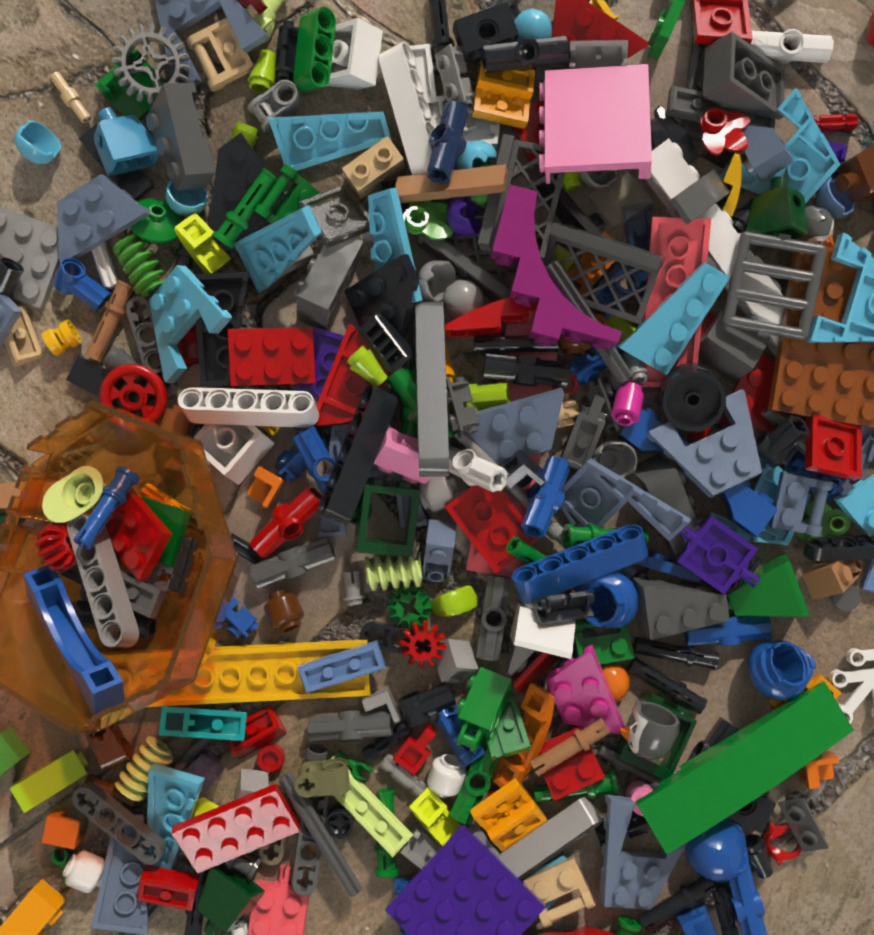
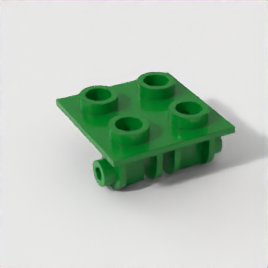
M135 48L129 56L128 65L133 64L134 61L142 57V54ZM144 63V67H149L150 71H152L154 75V78L156 79V74L153 67L149 63ZM115 65L94 86L122 116L134 115L140 120L152 107L148 103V95H144L142 102L137 101V90L133 95L129 96L126 91L130 84L123 87L119 85L118 81L124 75H114L113 70L121 67V65ZM130 74L138 84L154 88L148 75ZM160 76L161 84L163 85L164 83H167V82Z

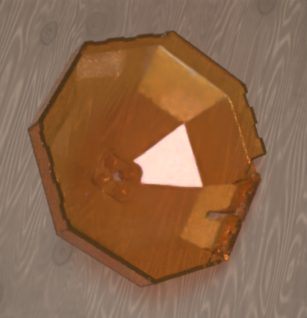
M90 401L84 405L85 410L76 416L69 415L54 426L55 430L48 435H40L28 443L27 450L45 453V455L31 465L25 464L24 469H20L15 488L22 490L20 497L11 496L5 511L7 514L5 523L0 525V543L3 544L0 550V689L69 734L98 732L193 683L216 644L242 571L202 442L120 408L96 401ZM82 466L96 468L102 475L103 482L109 486L116 475L115 470L118 466L130 469L140 478L138 484L132 486L140 497H150L191 512L184 537L195 538L199 541L197 551H193L195 558L189 578L185 579V582H187L185 592H166L157 614V631L153 639L144 640L138 638L136 644L128 648L107 647L101 642L96 630L84 628L87 636L100 654L106 659L111 660L124 685V702L115 707H108L94 715L26 595L23 574L47 566L43 564V558L38 555L39 549L35 546V543L38 541L37 534L41 530L17 523L19 518L53 522L43 512V497L53 484ZM92 512L83 513V514L91 515ZM120 560V570L131 572L125 563ZM157 562L156 566L164 564ZM56 570L63 581L71 603L72 601L81 600L80 590L82 585L60 575L61 572ZM171 574L157 577L158 582L171 579Z

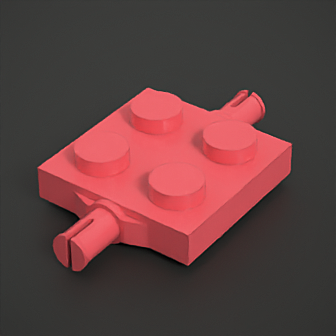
M286 864L280 865L279 880L266 881L257 879L255 882L265 892L251 910L248 935H304L310 894L302 896L294 891L292 882H289L291 865H287V867Z

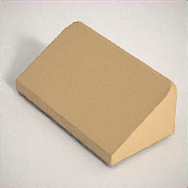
M25 305L18 306L22 313L4 341L13 367L43 357Z

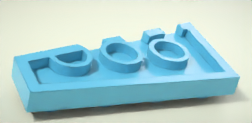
M308 205L235 242L234 245L260 294L266 291L322 231Z
M703 262L618 347L663 374L668 375L730 277Z
M874 474L865 481L859 480L852 485L853 489L847 494H840L833 499L861 533L869 537L874 533Z

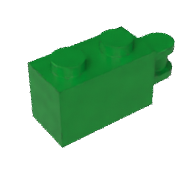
M480 667L477 675L473 674L467 687V690H470L466 700L461 699L456 711V715H459L460 726H462L456 745L470 747L474 753L477 751L483 735L489 738L492 737L512 690L510 678ZM472 730L474 732H477V734L474 737L469 735L468 731Z

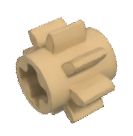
M569 393L564 394L556 428L574 425L573 419L579 415L578 403L574 399H569Z

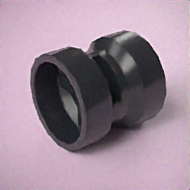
M336 803L328 812L325 828L331 837L335 839L345 838L352 831L354 817L340 803Z

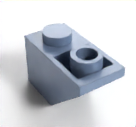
M748 125L742 129L747 139L748 147L746 150L740 151V153L746 154L747 159L744 160V163L751 175L757 173L765 181L794 162L784 141L774 128Z
M429 519L422 580L449 583L456 522Z

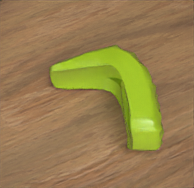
M470 585L446 592L431 600L432 612L435 616L450 617L465 613L477 607V594Z

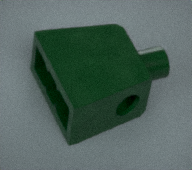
M777 176L772 178L771 190L758 194L753 198L746 228L747 232L776 237L781 233L791 235V239L808 235L805 198L802 193L788 186L789 179L787 177Z
M225 863L210 868L198 904V911L208 918L204 927V931L208 935H219L221 930L228 932L239 926L265 892L264 889L252 880H246L247 876L234 869H226Z

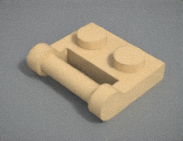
M227 17L189 36L186 40L190 50H194L208 78L207 84L212 92L223 89L226 84L252 72L254 68L248 53L242 50ZM208 41H211L225 71L219 74L204 47V44Z
M574 856L524 878L525 885L544 904L578 888L582 896L549 911L545 908L539 914L544 928L552 926V922L585 907L590 909L596 906Z

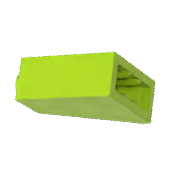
M71 749L11 784L10 790L23 813H26L87 775L84 768L89 766L81 751L76 754Z

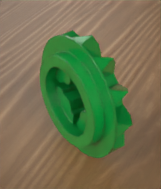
M410 585L409 588L402 586L396 589L388 601L387 608L390 619L398 627L413 629V622H416L420 627L424 620H428L431 613L429 596L423 589L417 588L414 585ZM416 597L414 608L420 614L410 612L403 617L405 608L399 601L409 603Z

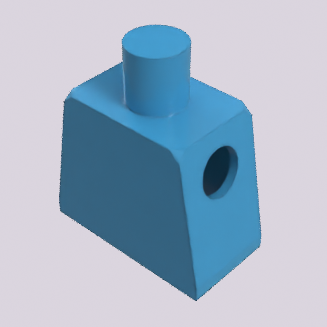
M111 107L104 108L98 113L100 122L94 134V142L108 177L156 165L160 155L156 148V141L136 116L117 117Z

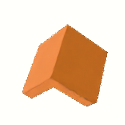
M258 466L253 475L256 478L250 486L247 495L262 503L264 508H271L287 479L265 466Z
M829 750L825 751L799 770L800 782L808 789L820 788V780L834 778L833 764L839 763V757Z
M56 807L47 815L42 843L75 849L83 841L84 834L79 833L81 821L67 818L68 809Z

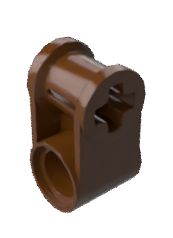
M110 714L98 716L86 728V739L96 755L98 764L104 771H108L132 759V748L113 716ZM104 727L106 732L104 730L99 731L98 728L101 729Z

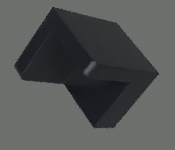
M520 449L500 466L508 473L506 485L509 488H512L516 483L524 488L532 480L536 481L540 486L546 483L543 469Z

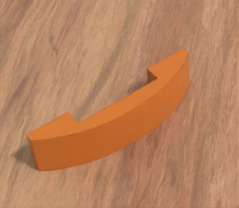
M534 682L530 683L521 704V708L525 710L522 720L531 750L507 757H500L491 777V781L500 788L514 778L520 784L523 783L532 768L530 760L538 757L550 728L554 711V696Z

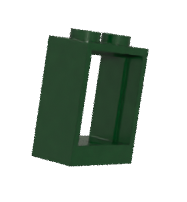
M369 478L358 502L353 548L356 552L413 557L420 490L412 487L413 483L397 480L396 485L385 484V479ZM371 493L409 496L404 541L366 538Z
M641 692L638 700L661 705L669 709L681 720L679 735L675 745L664 756L662 761L658 759L649 760L637 756L631 750L628 741L621 735L614 752L620 760L657 777L666 779L673 775L697 720L690 715L691 710L677 703L673 707L665 703L666 698L659 694L651 692L650 695ZM633 712L625 727L632 726L636 722Z

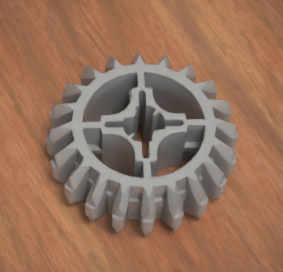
M139 24L140 34L135 35L134 31L129 28L127 30L131 37L129 41L122 35L119 37L120 42L125 47L114 46V51L120 54L121 57H112L113 64L121 65V67L114 69L113 72L115 76L124 75L118 83L121 87L130 84L126 91L129 96L133 95L137 90V101L142 102L144 95H148V103L153 105L154 96L158 95L162 87L160 80L161 72L166 68H170V65L176 64L174 75L168 83H178L179 81L188 83V77L181 73L190 72L191 68L189 65L182 64L181 62L189 60V55L186 53L179 54L185 48L182 42L173 45L177 39L175 33L165 38L167 33L165 27H161L159 34H156L154 24L149 25V32H145L143 25ZM150 42L162 44L172 55L155 54L152 51ZM141 44L143 50L142 57L134 61L133 64L128 65L131 52L136 46ZM147 51H149L155 63L159 62V66H156L157 70H155L156 79L149 67H144V63L148 64L147 59H149ZM130 74L148 75L154 88L138 84Z

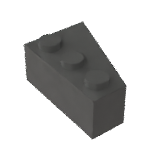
M164 83L146 116L147 127L152 131L157 151L164 160L167 175L172 180L176 191L206 188L216 173L208 138L202 137L198 120L203 119L201 110H196L192 93L197 92L195 83Z
M335 228L332 229L328 237L324 236L318 248L320 253L317 259L312 258L306 270L308 275L304 282L299 281L294 292V296L297 297L296 320L312 327L328 330L330 326L328 324L329 316L333 309L337 310L340 304L338 299L345 286H348L361 258L363 241Z
M658 454L638 463L635 472L631 473V475H634L639 480L642 489L689 517L691 521L687 525L688 528L693 531L700 528L703 523L700 517L693 512L692 507L695 506V502L691 494L684 489L683 484L686 483L682 471L679 468H674ZM660 533L665 545L674 555L681 553L685 549L687 540L679 534L668 541Z
M631 577L639 595V606L636 613L638 629L650 640L730 621L727 595L721 593L710 584L681 581L680 583L658 579L655 581L641 580L640 578Z

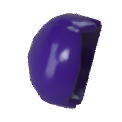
M471 196L455 197L449 200L447 222L456 234L476 236L480 232L482 222L474 218V211L479 207L471 201Z

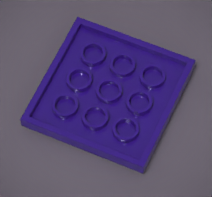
M462 823L388 904L385 911L409 935H521L546 906Z

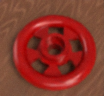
M139 364L121 365L109 372L101 384L99 398L102 410L108 419L119 427L129 430L148 428L155 424L165 411L167 405L165 385L161 378L146 366ZM137 376L148 380L145 388L135 383ZM120 378H123L127 385L119 391L114 384ZM131 392L138 394L139 399L137 402L130 399ZM148 394L156 395L155 406L146 405ZM119 398L121 405L124 407V409L118 412L112 404V400ZM142 410L143 418L131 419L130 411Z

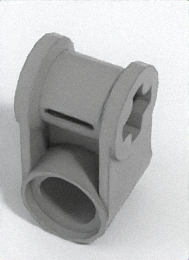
M281 80L265 93L254 98L249 103L247 110L257 117L262 124V131L266 133L272 131L268 118L289 117L300 109L302 97L293 82ZM285 93H294L291 100L282 101V96Z

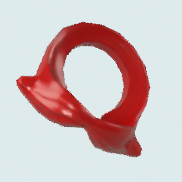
M770 822L769 828L763 835L768 854L777 862L778 866L784 860L796 858L802 851L799 843H797V847L792 852H785L770 845V841L775 840L785 831L791 830L788 822L774 825Z

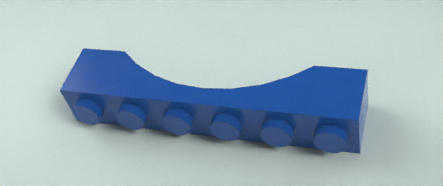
M641 408L639 421L630 426H625L618 437L639 453L664 454V450L655 441L652 443L646 435L650 430L663 425L658 421L660 417L649 408H646L645 411ZM675 428L679 437L681 438L683 434L677 428ZM681 438L685 447L695 443L691 441V443L689 444ZM745 481L720 493V496L725 504L729 520L751 537H756L778 509L772 505L774 501L762 492H759V494L755 493L749 488L751 484Z
M49 565L24 573L27 598L95 718L124 706L123 680L111 660L106 659L100 654L87 636L74 611L63 581L56 570L51 571Z

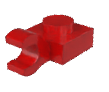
M427 723L417 739L411 735L405 739L392 759L415 775L431 755V750L427 748V745L435 737L437 729Z

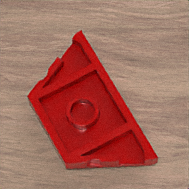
M587 0L555 1L552 38L566 36L569 41V48L570 41L628 40V59L646 48L650 43Z
M349 324L317 402L316 407L319 412V419L313 426L351 423L364 390L369 385H372L349 369L351 366L347 363V360L361 346L371 350L382 370L388 376L387 379L389 378L390 372L353 325ZM385 380L378 388L384 390L387 381Z

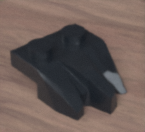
M658 106L654 111L655 118L653 120L650 118L651 152L669 138L672 143H676L681 148L683 158L689 165L700 157L687 131L673 117L667 116L666 111L661 106Z

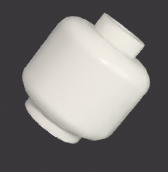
M453 754L439 756L432 762L427 778L428 786L438 797L447 798L455 796L462 787L466 776V768L462 767L458 758Z
M85 850L80 851L77 855L72 854L62 876L66 877V885L83 893L91 892L96 886L100 888L105 860Z

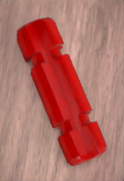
M842 114L820 115L819 117L813 115L821 132L840 131V129L843 131H853L858 126V116L856 114H846L844 117Z

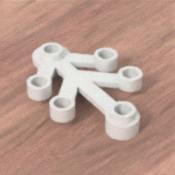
M852 648L848 650L846 659L854 666H862L866 661L874 660V649L859 650ZM859 653V660L854 662L853 655ZM874 667L873 669L841 671L839 669L831 671L829 681L836 687L842 688L851 682H861L846 702L839 704L843 713H846L849 723L851 724L853 721V712L871 690L873 699L871 715L874 718ZM838 674H841V675H842V680H841V682L836 683V682H835V677H836Z

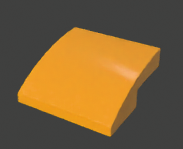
M481 59L471 117L525 129L528 124L530 99L534 90L535 70H508L485 73Z
M516 778L470 810L473 818L487 832L490 840L502 852L548 821L541 809Z

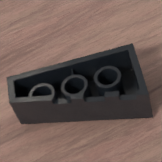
M250 273L194 274L205 286L203 290L209 296H214L219 301L218 306L222 310H227L232 317L218 334L208 332L202 317L196 322L201 388L229 389L232 387H230L227 330L242 329L251 279Z

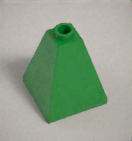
M784 552L778 554L753 572L761 578L759 583L748 577L757 586L753 588L744 581L735 592H727L728 612L734 611L735 616L805 617L809 615L792 565Z

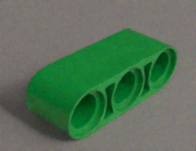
M325 6L303 14L299 21L293 81L296 88L303 93L323 88L328 85L330 80L336 18L332 10Z

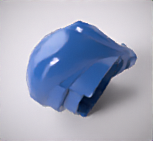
M622 570L614 571L574 588L576 592L587 589L589 592L592 591L594 593L595 600L593 603H590L594 617L585 619L596 627H623L634 619L638 611L639 595L633 582L623 575Z
M764 640L751 649L748 657V675L752 684L764 696L776 701L796 699L803 692L813 675V670L816 669L813 656L808 655L806 651L789 641Z
M724 819L687 842L685 847L687 861L694 871L709 880L717 882L733 880L740 873L746 872L749 866L743 826L734 820Z

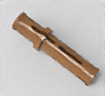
M117 280L109 302L106 301L104 304L106 309L85 356L99 362L103 361L122 315L125 316L126 314L125 308L134 290L133 286Z
M600 718L581 731L577 729L574 731L575 735L537 758L530 760L538 777L581 750H589L591 744L611 734L603 719Z

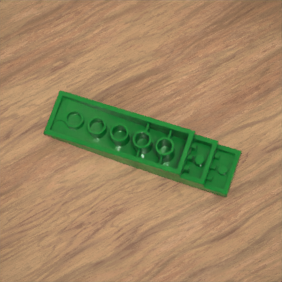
M822 681L800 694L796 699L788 701L680 765L681 770L657 783L659 788L635 802L665 853L669 854L784 781L854 730L827 684Z

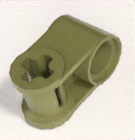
M333 758L303 763L298 770V776L294 782L296 793L304 798L327 795L339 796L347 793L351 789L347 761L343 758Z

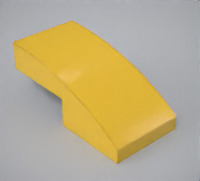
M738 152L734 153L723 179V182L733 185L722 210L730 216H733L742 183L741 153Z

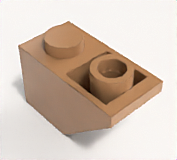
M861 560L819 561L810 566L802 574V577L812 599L816 600L844 593L863 573V566Z

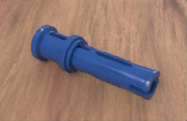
M118 466L115 470L116 475L109 486L103 488V497L82 529L73 539L82 548L91 549L118 506H122L127 501L126 495L132 486L137 485L140 481L138 475L130 469Z

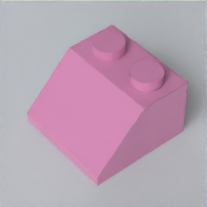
M388 427L374 464L385 473L391 474L396 472L403 475L402 478L410 483L417 484L421 482L426 484L431 477H419L418 439Z

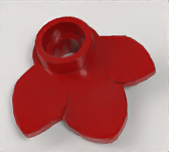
M719 108L707 110L701 116L699 122L700 128L704 132L702 142L705 148L716 156L720 155L724 149L730 152L746 150L748 142L742 129L747 127L751 120L737 111L725 113V111Z

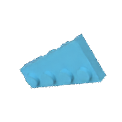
M383 111L268 118L283 163L296 171L373 147L387 136L392 140Z
M390 188L368 195L370 233L373 234L374 246L371 248V260L375 261V271L404 254L409 255L415 268L397 188ZM419 284L417 291L413 292L411 303L422 301Z
M155 763L149 769L147 826L161 836L166 843L165 854L156 864L152 865L172 869L177 863L181 848L171 834L172 827L192 818L205 780L204 777ZM151 845L148 851L153 854L156 848Z

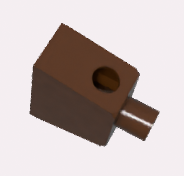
M874 144L843 162L837 168L839 176L836 178L835 186L838 191L846 192L852 203L874 200Z

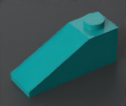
M162 706L158 735L244 741L247 712Z

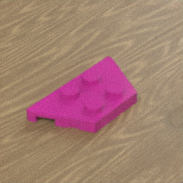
M593 645L587 646L584 649V654L578 658L567 660L561 668H556L547 675L546 684L551 695L554 696V702L564 724L586 728L602 718L611 733L621 734L619 729L624 728L625 724Z

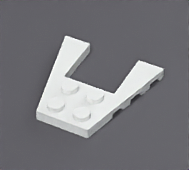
M486 37L485 40H490L493 37ZM430 44L410 46L416 60L434 126L436 127L440 123L447 100L445 96H436ZM473 103L466 105L468 107V115L462 137L467 143L480 140L497 148L500 124L471 117Z

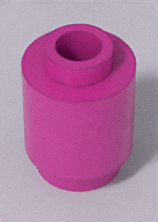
M625 382L616 390L611 416L618 424L630 426L639 421L644 399L640 385Z

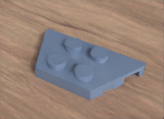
M100 174L57 201L60 263L65 258L77 259L149 216L151 214L150 210L136 202L133 196L120 189L109 177Z
M558 388L476 411L480 422L478 426L479 431L469 434L470 437L497 464L507 461L519 449L527 456L551 450L564 397L563 389Z

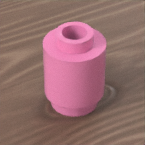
M637 780L627 787L626 797H630L635 802L652 792L653 789L647 782ZM635 802L633 811L638 815L643 816L642 812L640 811L639 807Z

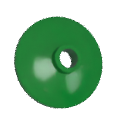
M155 198L138 201L141 206L148 208L151 214L130 226L135 235L152 243H168L178 238L174 228L184 221V217L171 210L167 201Z

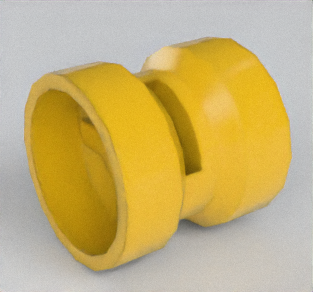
M68 319L59 323L58 328H50L42 333L47 347L57 357L65 353L68 347H76L82 344V338L78 330Z

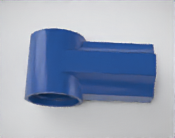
M74 258L63 259L53 279L54 287L62 294L75 295L98 312L105 302L109 300L111 293L85 274L86 268L79 260Z

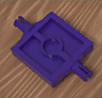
M711 515L707 517L697 530L693 531L685 526L683 530L686 533L683 531L678 533L687 542L685 549L676 561L721 593L725 594L730 586L740 578L753 588L757 584L748 577H751L758 583L760 582L761 578L747 569L751 558L758 548Z

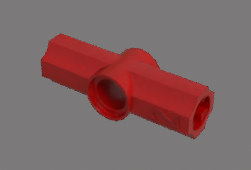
M308 485L289 504H281L274 508L271 513L272 520L249 542L253 550L266 559L285 540H293L299 537L304 531L303 523L318 510L322 495L314 487Z

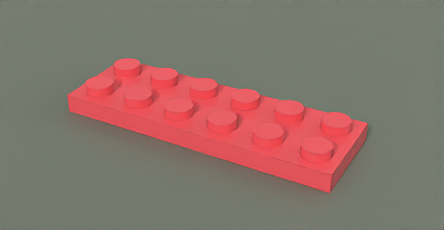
M652 217L649 252L664 256L666 259L663 268L660 269L644 314V321L703 262L707 263L711 218H695L686 225L682 217ZM647 272V285L651 276L649 272ZM702 322L672 368L686 363L698 364ZM641 361L643 367L648 370V380L640 386L660 387L665 374Z

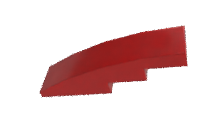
M513 298L495 301L445 324V339L499 335L502 324L527 322L529 311H535L537 305L523 306L515 303Z

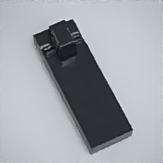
M545 181L536 187L543 199L553 194L555 190L551 181L550 184H546ZM561 188L555 214L562 223L602 235L601 230L606 225V222L597 212L587 216L567 192ZM552 200L547 203L549 208H551Z

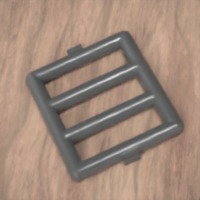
M747 231L742 232L738 241L722 324L727 327L758 332L757 336L767 338L770 335L806 340L809 337L827 252L826 246L791 239V235L779 233L778 237ZM753 244L814 255L811 270L804 271L747 261L749 246ZM748 272L808 283L805 298L803 300L742 289L743 274ZM738 300L802 311L799 327L736 317L735 312Z

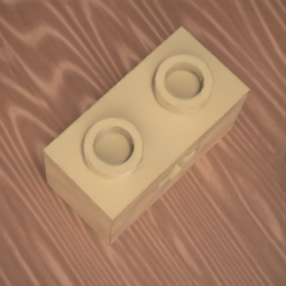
M387 136L344 166L342 170L348 183L358 197L362 199L381 186V182L388 181L405 169L404 158Z

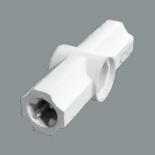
M788 29L784 33L752 31L753 40L750 45L779 64H788L791 61L827 63L833 51L834 40H832V36L802 34L796 29ZM783 43L789 44L792 51L787 50Z
M449 445V473L462 478L469 486L478 485L491 492L501 491L505 487L508 473L504 468L477 457L471 449L460 450Z

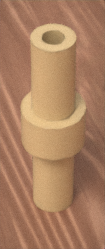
M59 72L52 73L50 79L60 91V98L65 105L72 108L82 123L90 121L91 116L80 102L81 97L76 90L69 87Z

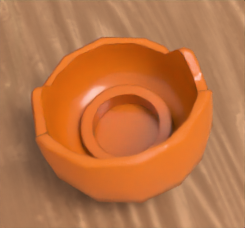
M618 662L601 665L614 700L617 703L627 695L630 687V675L625 666Z

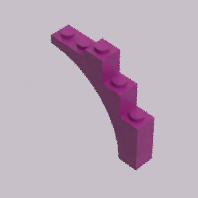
M510 185L491 258L496 259V263L503 266L518 265L510 298L515 299V303L523 306L537 305L529 338H533L536 344L551 346V343L556 344L558 342L560 334L565 335V339L568 341L580 343L582 340L593 342V347L603 350H609L610 347L614 348L619 343L622 331L600 324L580 312L562 295L548 275L541 260L535 237L534 212L538 192Z

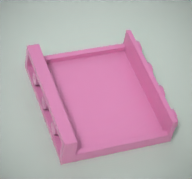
M648 64L545 71V83H540V101H545V106H540L539 108L540 124H545V130L539 131L540 148H545V154H539L540 172H545L546 184H550V173L638 169L639 179H650L652 153Z

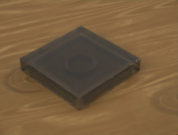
M347 184L299 202L298 209L310 206L322 231L318 237L326 248L370 231L369 213Z

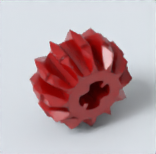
M52 523L37 534L38 541L35 543V546L39 549L38 555L43 558L44 565H49L51 571H67L77 565L67 531L68 523Z
M427 620L423 621V629H419L418 624L413 622L412 628L414 633L409 629H404L403 634L409 639H400L399 644L407 647L401 651V655L408 656L411 654L408 660L409 665H412L416 659L419 660V669H423L424 661L426 660L430 667H434L432 657L441 661L443 655L438 650L447 649V644L439 642L445 638V633L435 635L439 628L437 624H434L428 630ZM425 639L429 640L428 647L430 648L423 647L421 650L418 649V642L416 641L423 642Z

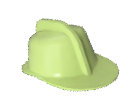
M82 466L57 481L47 490L43 497L42 508L45 516L55 523H66L83 513L93 512L103 497V488L107 486L103 482L102 475L96 468Z

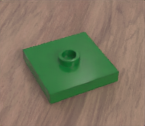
M141 496L144 502L172 533L158 562L174 567L178 551L180 552L181 550L180 544L185 536L191 512L150 497Z

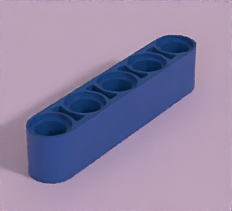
M627 525L516 569L512 574V580L519 600L524 604H532V600L539 599L542 595L552 596L644 560L648 555L643 530L638 525Z

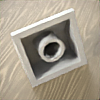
M359 18L336 24L330 80L327 86L353 90L375 86L378 76L377 70L383 31Z
M205 424L189 442L224 476L238 485L275 444L255 426Z
M518 603L510 637L516 646L571 659L576 620L541 625L532 604L524 605Z

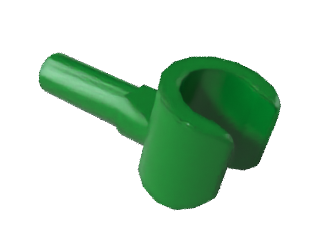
M341 750L337 752L336 756L347 761V765L352 769V774L356 779L367 781V779L361 776V770L365 768L373 772V768L370 765L362 762L357 763Z
M59 848L52 853V861L56 865H60L62 874L73 854L72 849H64V859L60 857ZM62 876V877H63L64 886H67L66 883H65V878H66V877H65V876Z

